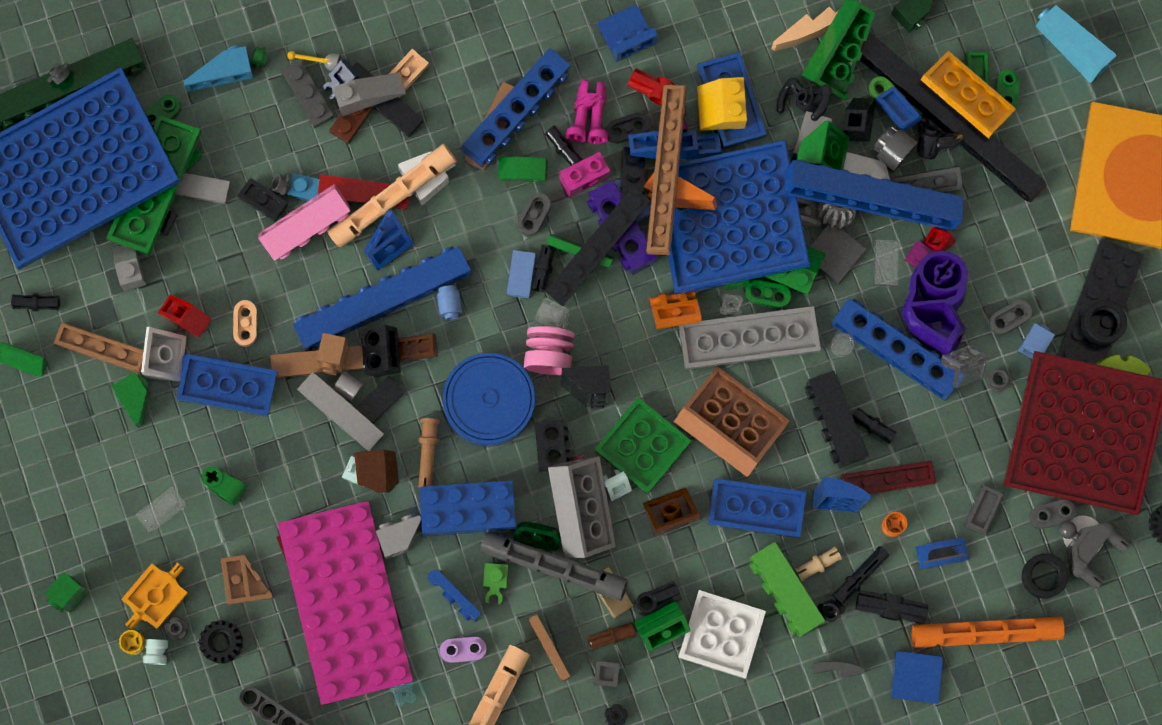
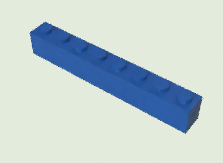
M793 160L785 170V195L952 231L963 221V197L956 196L953 193H942L931 188H919L908 183L901 184L892 182L889 179L873 178L867 174L860 175L851 173L848 170L832 169L826 165H814L803 160Z
M448 247L441 252V255L435 258L429 256L423 259L418 266L403 268L400 271L401 274L394 277L391 275L386 276L379 281V284L373 287L367 285L359 289V293L356 295L343 296L338 299V303L332 306L329 304L318 308L317 313L311 316L305 314L297 318V322L293 323V326L305 351H311L320 347L323 333L341 337L437 292L440 287L452 285L471 276V269L460 247Z

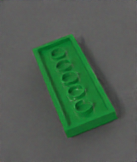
M159 115L153 129L180 181H182L202 131L193 126ZM180 183L116 217L106 239L118 245L150 255Z

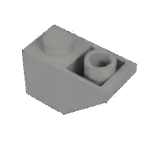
M409 514L401 518L402 522L396 524L387 522L379 526L380 530H377L376 533L386 560L409 551L422 524L420 515Z

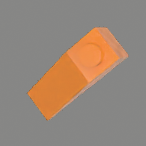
M654 173L644 185L646 197L650 201H652ZM678 176L675 207L716 210L718 206L715 197Z

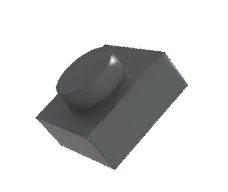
M596 661L594 685L617 688L620 664Z

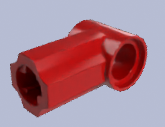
M636 68L630 77L627 87L648 96L652 102L662 106L664 85L675 84L667 78H656Z

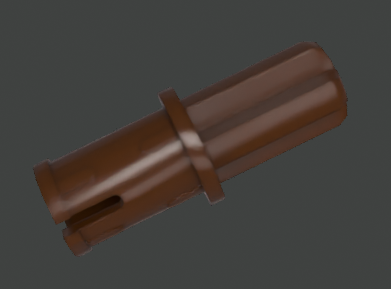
M630 622L613 629L608 627L606 631L590 635L588 641L590 647L596 649L612 643L616 645V642L636 637Z

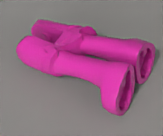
M583 79L579 85L575 101L576 121L574 126H570L567 129L566 138L578 143L586 141L587 112L592 110L588 143H607L608 132L602 129V112L606 100L605 84L603 81H597L595 93H587L589 91L588 80Z

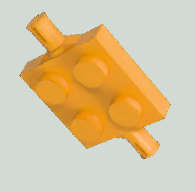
M151 563L121 599L130 606L134 613L125 625L133 630L142 619L149 622L156 629H159L189 594L179 586L176 580L185 568L176 563L171 571L167 573Z

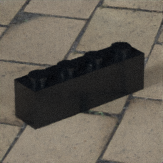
M835 371L809 379L806 383L805 393L809 400L812 399L814 403L813 413L816 420L821 421L823 426L821 434L825 443L829 442L831 451H829L833 464L837 463L838 468H842L864 460L867 457V453Z

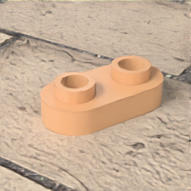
M248 300L238 302L233 312V336L237 344L243 347L253 345L257 339V309ZM244 310H249L250 314L249 316L244 317L242 316V312ZM248 332L250 336L248 339H243L242 334Z

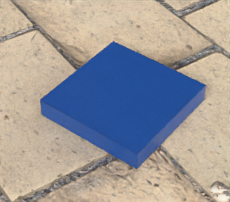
M896 651L891 698L938 704L943 657Z

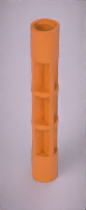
M1062 617L912 625L914 648L936 647V644H939V646L1030 642L1038 641V639H1041V641L1063 640L1065 634Z

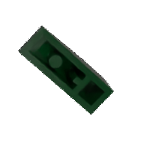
M901 0L894 6L891 14L910 33L914 28L919 30L927 22L925 19L933 0Z

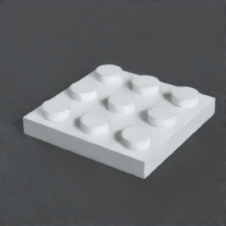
M699 590L688 623L691 631L684 636L678 658L746 679L766 611Z

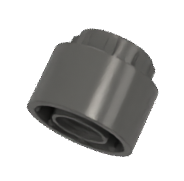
M893 126L889 127L874 145V150L879 153L877 158L894 172L908 158L919 142L902 128L897 130Z

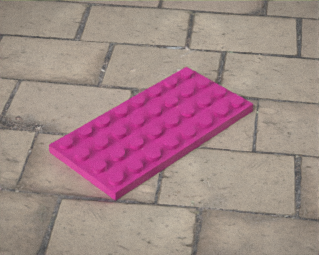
M369 501L277 523L321 706L412 683L413 679Z

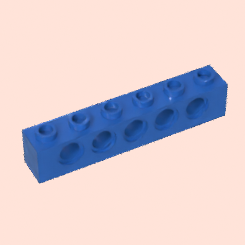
M549 48L462 144L461 151L480 167L485 163L489 165L496 158L497 154L495 152L500 146L504 149L511 141L510 135L515 130L519 132L525 126V119L528 115L534 116L541 107L539 103L544 98L548 100L553 95L555 85L558 82L562 84L570 75L568 73L570 64L552 48ZM543 73H548V74H550L551 77H552V80H549V81L544 80V79L541 77V74H543ZM534 89L538 95L531 97L526 91ZM512 106H521L523 108V112H514L512 110ZM505 121L509 127L501 129L497 123ZM489 137L493 139L494 144L486 145L482 139Z
M848 298L831 325L945 401L963 376L959 372L960 369L952 363L947 364L942 361L938 353L932 350L927 351L921 347L922 344L913 337L909 339L903 335V331L895 325L890 326L885 323L883 317L875 312L870 313L864 309L865 306L858 300ZM862 318L865 321V326L858 327L854 323V319ZM873 331H881L884 334V339H876ZM892 344H901L903 352L898 353L894 351ZM912 356H919L922 359V365H915L912 362ZM931 369H938L941 372V378L933 377Z

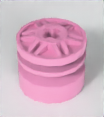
M554 326L528 328L527 336L530 339L526 340V345L536 350L525 352V370L546 375H561L562 368L572 367V356L563 352L573 350L574 344L570 342L574 341L575 333Z

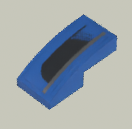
M964 537L916 547L920 569L969 560Z

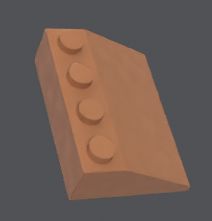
M717 366L682 408L674 422L748 477L789 424L790 420Z

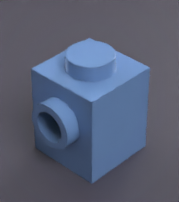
M1035 323L1029 329L1017 351L1032 359L1034 351L1045 353L1055 334L1051 333V329L1046 325Z

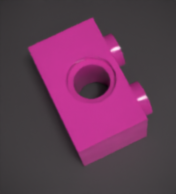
M600 152L559 173V180L569 198L610 177V169Z

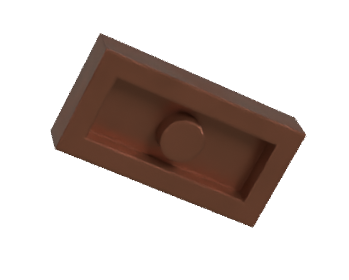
M371 106L345 116L340 114L330 128V133L349 145L374 107Z

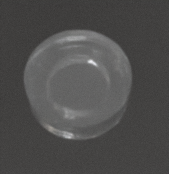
M839 333L831 341V350L837 356L845 357L854 349V340L847 333Z

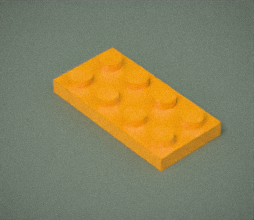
M950 51L943 55L921 78V81L987 138L1016 110L1014 106Z

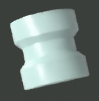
M145 639L144 647L146 648V654L143 656V664L166 665L167 657L163 653L168 648V641Z

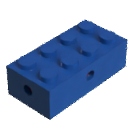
M513 481L419 487L423 537L516 530Z

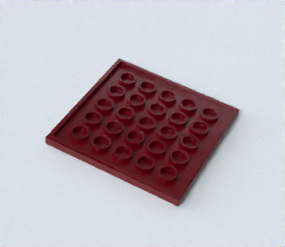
M1034 351L1003 485L1139 515L1162 420V379Z

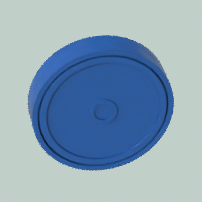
M481 353L468 357L452 370L446 380L443 390L445 416L452 429L461 438L472 444L485 447L506 444L517 438L527 428L532 419L535 408V391L531 378L519 363L505 355Z

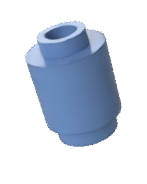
M449 285L438 288L437 300L440 317H445V320L458 319V315L462 314L460 293L457 291L456 286Z

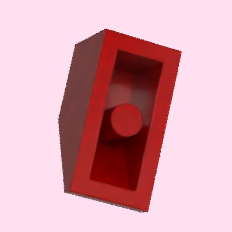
M169 295L158 311L160 316L198 338L207 329L208 323L211 320L209 316L193 304L173 295Z

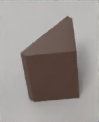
M686 488L643 503L655 537L698 522L700 519V513Z

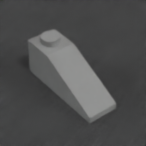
M399 73L355 79L332 87L342 116L406 94Z

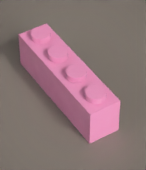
M333 184L261 231L258 239L274 261L278 258L282 260L292 253L291 250L296 246L302 247L311 240V236L316 233L320 235L330 228L329 225L334 221L341 222L347 218L350 206L336 185Z

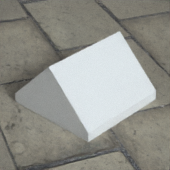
M147 327L141 369L144 377L147 379L180 381L187 336Z

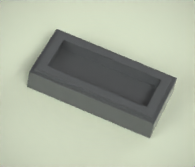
M982 484L964 526L985 536L1004 493Z

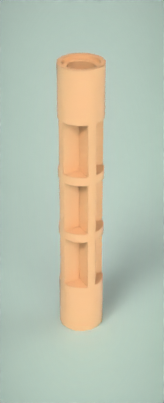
M444 143L424 157L421 160L422 162L402 177L396 178L394 183L378 195L372 196L370 201L351 215L349 214L347 218L328 229L327 232L339 248L344 247L363 232L362 230L382 215L385 216L389 209H392L406 197H411L414 191L455 164L457 160Z
M509 645L468 725H495L530 657L528 653Z

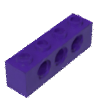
M613 180L589 192L587 204L592 213L596 212L600 218L598 220L599 225L610 215L603 208L607 205L615 208L620 203L621 193ZM636 220L612 247L615 252L618 251L622 257L620 262L624 270H629L632 275L653 265L657 260L656 255L647 254V239ZM634 244L638 250L631 253L626 250L625 246Z

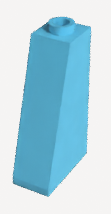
M1057 5L1051 10L1046 8L1038 16L1040 20L1036 27L1090 84L1109 67L1117 56Z

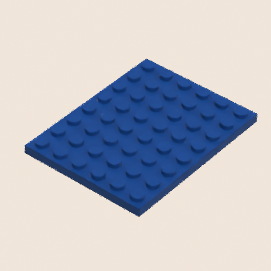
M121 67L0 132V235L19 270L181 182Z

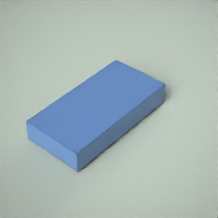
M513 250L507 296L529 299L536 253Z

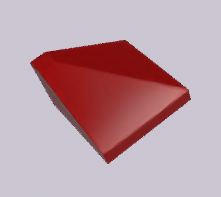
M933 227L923 244L934 251H945L956 240L951 233Z

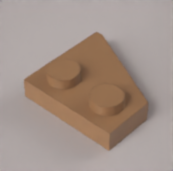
M245 555L220 559L227 605L273 598L272 593L266 588L260 576L251 567Z

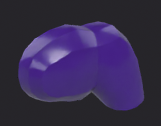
M940 250L931 252L916 266L909 280V294L902 311V316L909 331L919 340L943 355L951 357L962 341L966 330L957 310L965 300L968 269L966 263L959 256L952 252Z

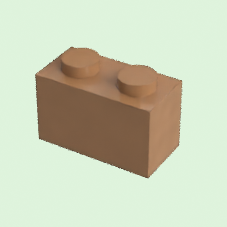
M326 333L322 334L317 362L324 373L336 375L337 372L343 373L349 349L345 337Z

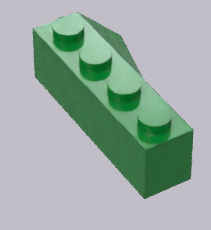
M844 0L801 76L819 87L822 85L830 86L832 94L847 101L849 95L847 90L849 84L853 82L855 76L853 72L857 61L861 59V48L863 42L867 40L876 13L858 1Z

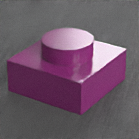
M917 240L904 261L916 268L924 257L935 251Z

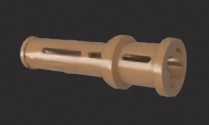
M420 419L422 435L418 442L422 445L417 488L424 487L425 479H427L426 486H432L435 446L439 444V439H437L438 425L441 424L439 419Z

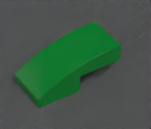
M499 157L498 179L500 181L523 180L524 182L547 181L548 159L538 157Z

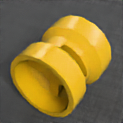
M127 630L120 636L119 645L124 652L138 655L145 649V637L135 630Z

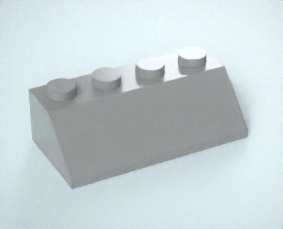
M596 456L563 462L548 467L564 558H586L616 547L600 457Z

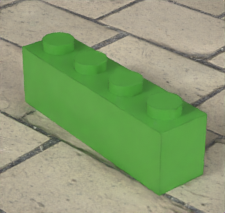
M773 542L749 558L751 570L756 576L759 574L764 581L761 583L763 589L768 595L772 594L776 600L774 606L780 615L784 614L789 622L786 624L793 635L797 634L800 638L825 622L776 542Z

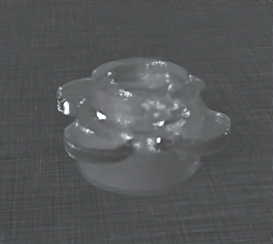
M728 293L723 294L721 297L723 301L722 307L719 309L722 315L740 316L742 314L740 308L744 301L743 297L740 295H729Z

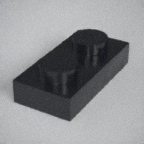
M251 177L237 195L239 199L274 222L278 220L288 206L287 201Z

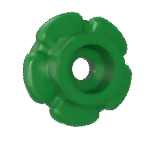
M256 47L250 64L256 65V68H259L260 65L264 66L268 53L265 52V47L263 49Z

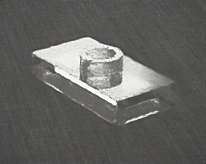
M875 240L874 286L897 287L899 241Z

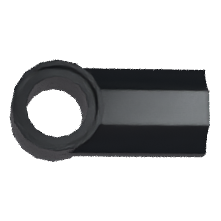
M672 581L649 592L641 593L634 602V609L639 615L647 616L675 601L682 600L677 585ZM648 599L651 602V608L647 610L641 608L640 600Z

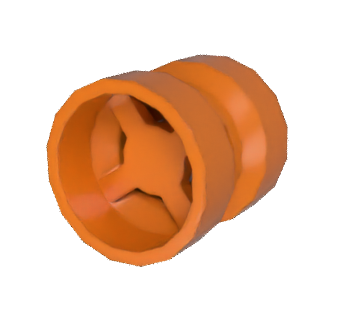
M891 512L882 521V531L888 537H897L906 530L907 519L900 512Z

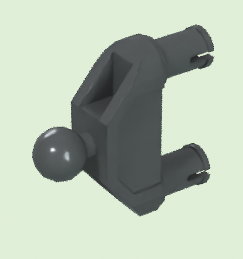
M1064 521L1059 526L1061 537L1073 539L1067 547L1071 575L1075 578L1081 577L1094 587L1095 590L1102 585L1100 582L1103 583L1105 578L1090 568L1089 562L1102 544L1108 541L1120 550L1121 553H1124L1128 549L1127 546H1130L1132 543L1116 531V527L1112 522L1080 529L1079 532H1077L1076 525L1071 521Z

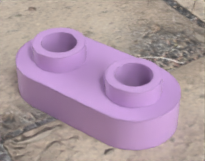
M479 637L448 639L441 644L440 655L448 663L478 661L485 656L487 648L485 642ZM473 644L479 646V651L476 653L470 650ZM450 646L456 649L453 655L447 653V648Z

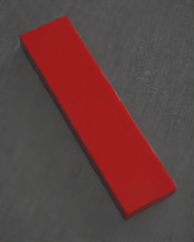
M320 174L317 195L335 184L347 202L366 204L371 200L372 196L378 195L391 184ZM406 197L393 208L407 210L409 197Z

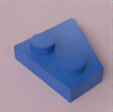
M391 209L386 212L364 250V253L377 271L414 244Z

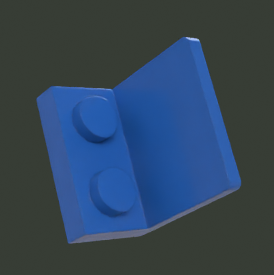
M633 5L605 18L597 24L616 62L640 52L657 42L658 35L654 27L649 29L637 5Z

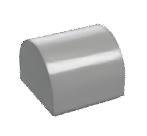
M343 372L334 385L333 390L353 404L365 384L350 374Z

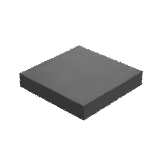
M831 224L827 225L810 246L826 253L819 270L836 284L840 283L866 251L864 246L842 229H839L837 226L831 228Z

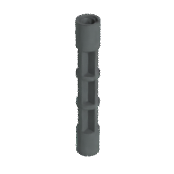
M491 531L486 533L481 545V553L528 567L535 572L539 571L567 583L570 582L591 589L595 593L618 601H622L628 586V579L603 570L599 571L576 563L574 560L545 552L543 549L539 550Z

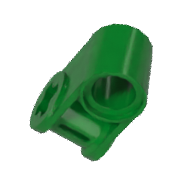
M208 467L202 473V481L205 487L232 506L237 504L247 488L244 483L216 467ZM217 474L218 481L209 483L208 476Z

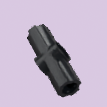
M859 590L855 604V610L880 615L879 617L894 621H900L901 619L925 624L928 615V604L906 600L902 596L888 593L882 595Z

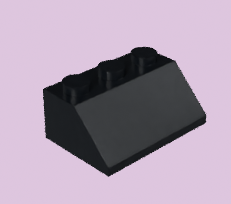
M609 365L562 368L561 386L585 407L591 406L592 410L604 409V405H609L611 395Z

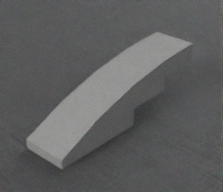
M313 372L297 388L301 394L367 451L384 435L365 416Z

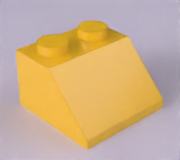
M744 77L721 78L697 86L700 131L745 128L747 114Z

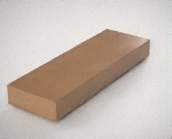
M536 614L530 618L529 622L560 680L564 682L570 678V675Z

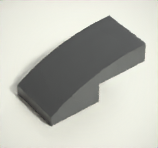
M821 662L812 665L814 674L837 670L839 679L865 673L864 668L844 662Z

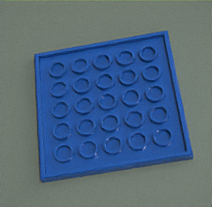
M786 140L679 163L678 176L715 197L718 207L716 210L675 207L671 252L668 257L676 295L811 267L797 197L784 194L785 170L791 164Z

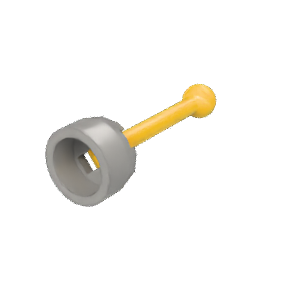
M290 51L287 54L290 60L297 58L324 63L325 67L330 71L342 60L341 54L336 53L328 54L325 58L300 55L294 51Z

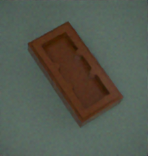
M434 333L398 338L400 362L438 357L436 334Z

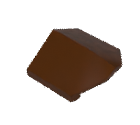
M381 449L354 453L358 485L365 486L377 493H390L399 483L396 452Z

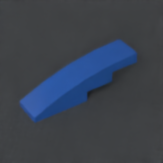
M659 131L628 135L631 156L656 159ZM696 131L683 132L680 159H699L722 154L719 133L696 136Z

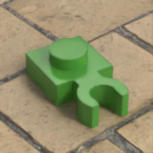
M485 563L483 587L490 588V591L485 596L486 604H489V598L492 595L498 597V605L502 604L503 597L499 591L500 589L507 588L508 565Z

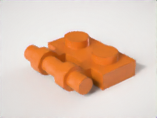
M695 291L678 295H665V293H661L656 297L649 298L656 329L702 322Z

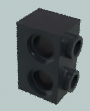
M381 325L362 329L361 344L364 352L363 367L365 375L381 377L401 373L397 328Z
M563 421L535 423L539 472L548 471V467L571 461L570 449L565 450V441L569 440L568 426L563 427ZM548 430H556L559 434L558 438L549 440L545 435ZM551 452H556L560 455L561 459L557 463H552L548 460L547 456Z

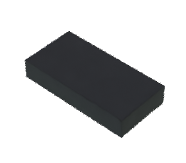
M388 376L355 408L373 424L405 392Z

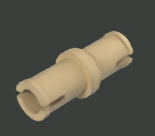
M834 546L818 557L815 555L811 561L795 568L794 570L797 576H799L800 581H804L817 572L822 573L826 567L842 560L840 553L837 552V548Z

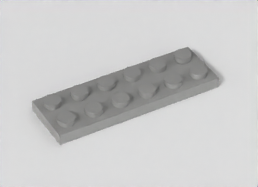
M814 306L704 320L698 323L678 326L685 370L821 351Z

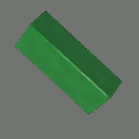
M5 342L0 343L1 363L38 377L43 376L48 364L43 356Z

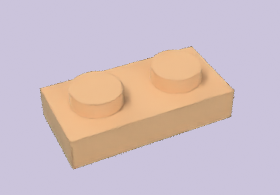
M411 49L389 74L399 73L406 91L428 68L429 62Z

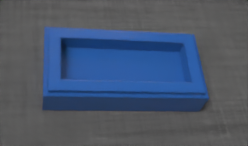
M895 86L876 97V102L899 128L906 131L921 121V115Z

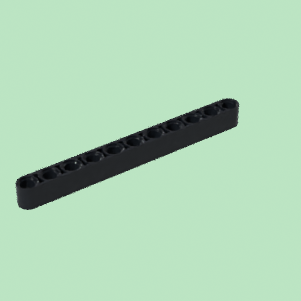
M869 32L867 40L863 42L861 48L862 56L860 61L876 75L887 78L905 96L910 104L927 116L943 132L947 134L961 133L964 136V141L960 146L1017 195L1031 203L1046 187L1045 181L992 135L987 138L921 81L922 76Z

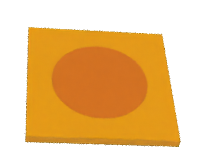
M1097 102L1090 104L1070 231L1162 249V115Z

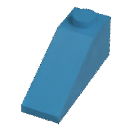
M235 45L229 47V50H224L185 79L184 86L187 92L253 79L246 46Z

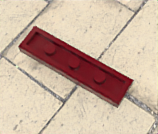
M932 461L841 475V480L858 486L868 494L936 484Z

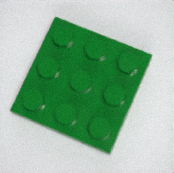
M638 397L594 451L620 472L624 471L631 482L648 494L691 443V440Z

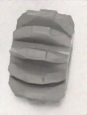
M822 202L818 204V217L823 219V224H831V228L837 226L839 229L844 226L848 227L855 218L856 210Z

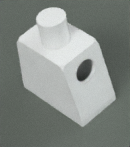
M431 152L398 164L402 176L422 162L421 160ZM455 164L413 192L421 206L449 183L446 171L456 166Z

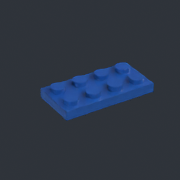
M738 52L698 63L697 68L702 84L721 78L744 77L746 126L744 129L717 130L723 149L766 137L765 127L741 53Z
M186 354L177 400L269 417L278 372L276 370Z
M715 478L708 525L800 538L806 491Z

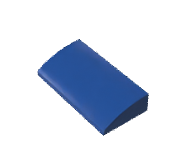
M824 477L813 490L812 509L858 513L871 500V495L849 482Z

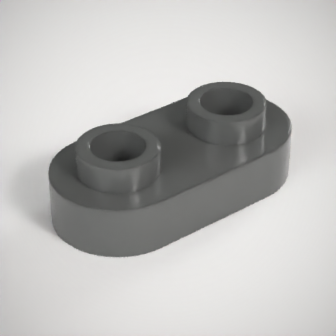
M535 193L529 198L518 219V230L522 235L534 236L540 230L550 210L551 203L547 195ZM537 203H542L543 208L537 209L535 205ZM530 222L533 224V227L527 229L525 224Z
M1017 300L995 312L988 322L990 330L994 334L1004 335L1027 322L1032 315L1030 304L1024 300ZM1021 310L1023 315L1017 316L1015 311ZM996 321H1002L1003 327H998Z
M1065 499L1039 505L1032 509L1029 519L1031 524L1038 529L1057 526L1064 521L1073 520L1076 515V507L1071 501ZM1062 507H1066L1068 509L1067 515H1064L1061 512ZM1041 512L1046 515V520L1039 518Z

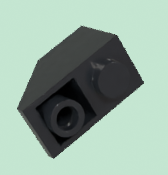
M853 98L847 106L843 132L849 136V141L870 142L876 103L875 98Z

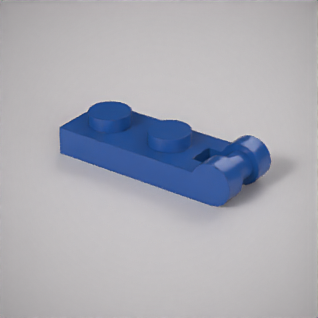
M430 571L428 575L429 582L433 586H440L445 591L442 594L443 597L450 604L455 602L461 608L458 612L467 621L472 619L476 622L481 617V613L440 571Z

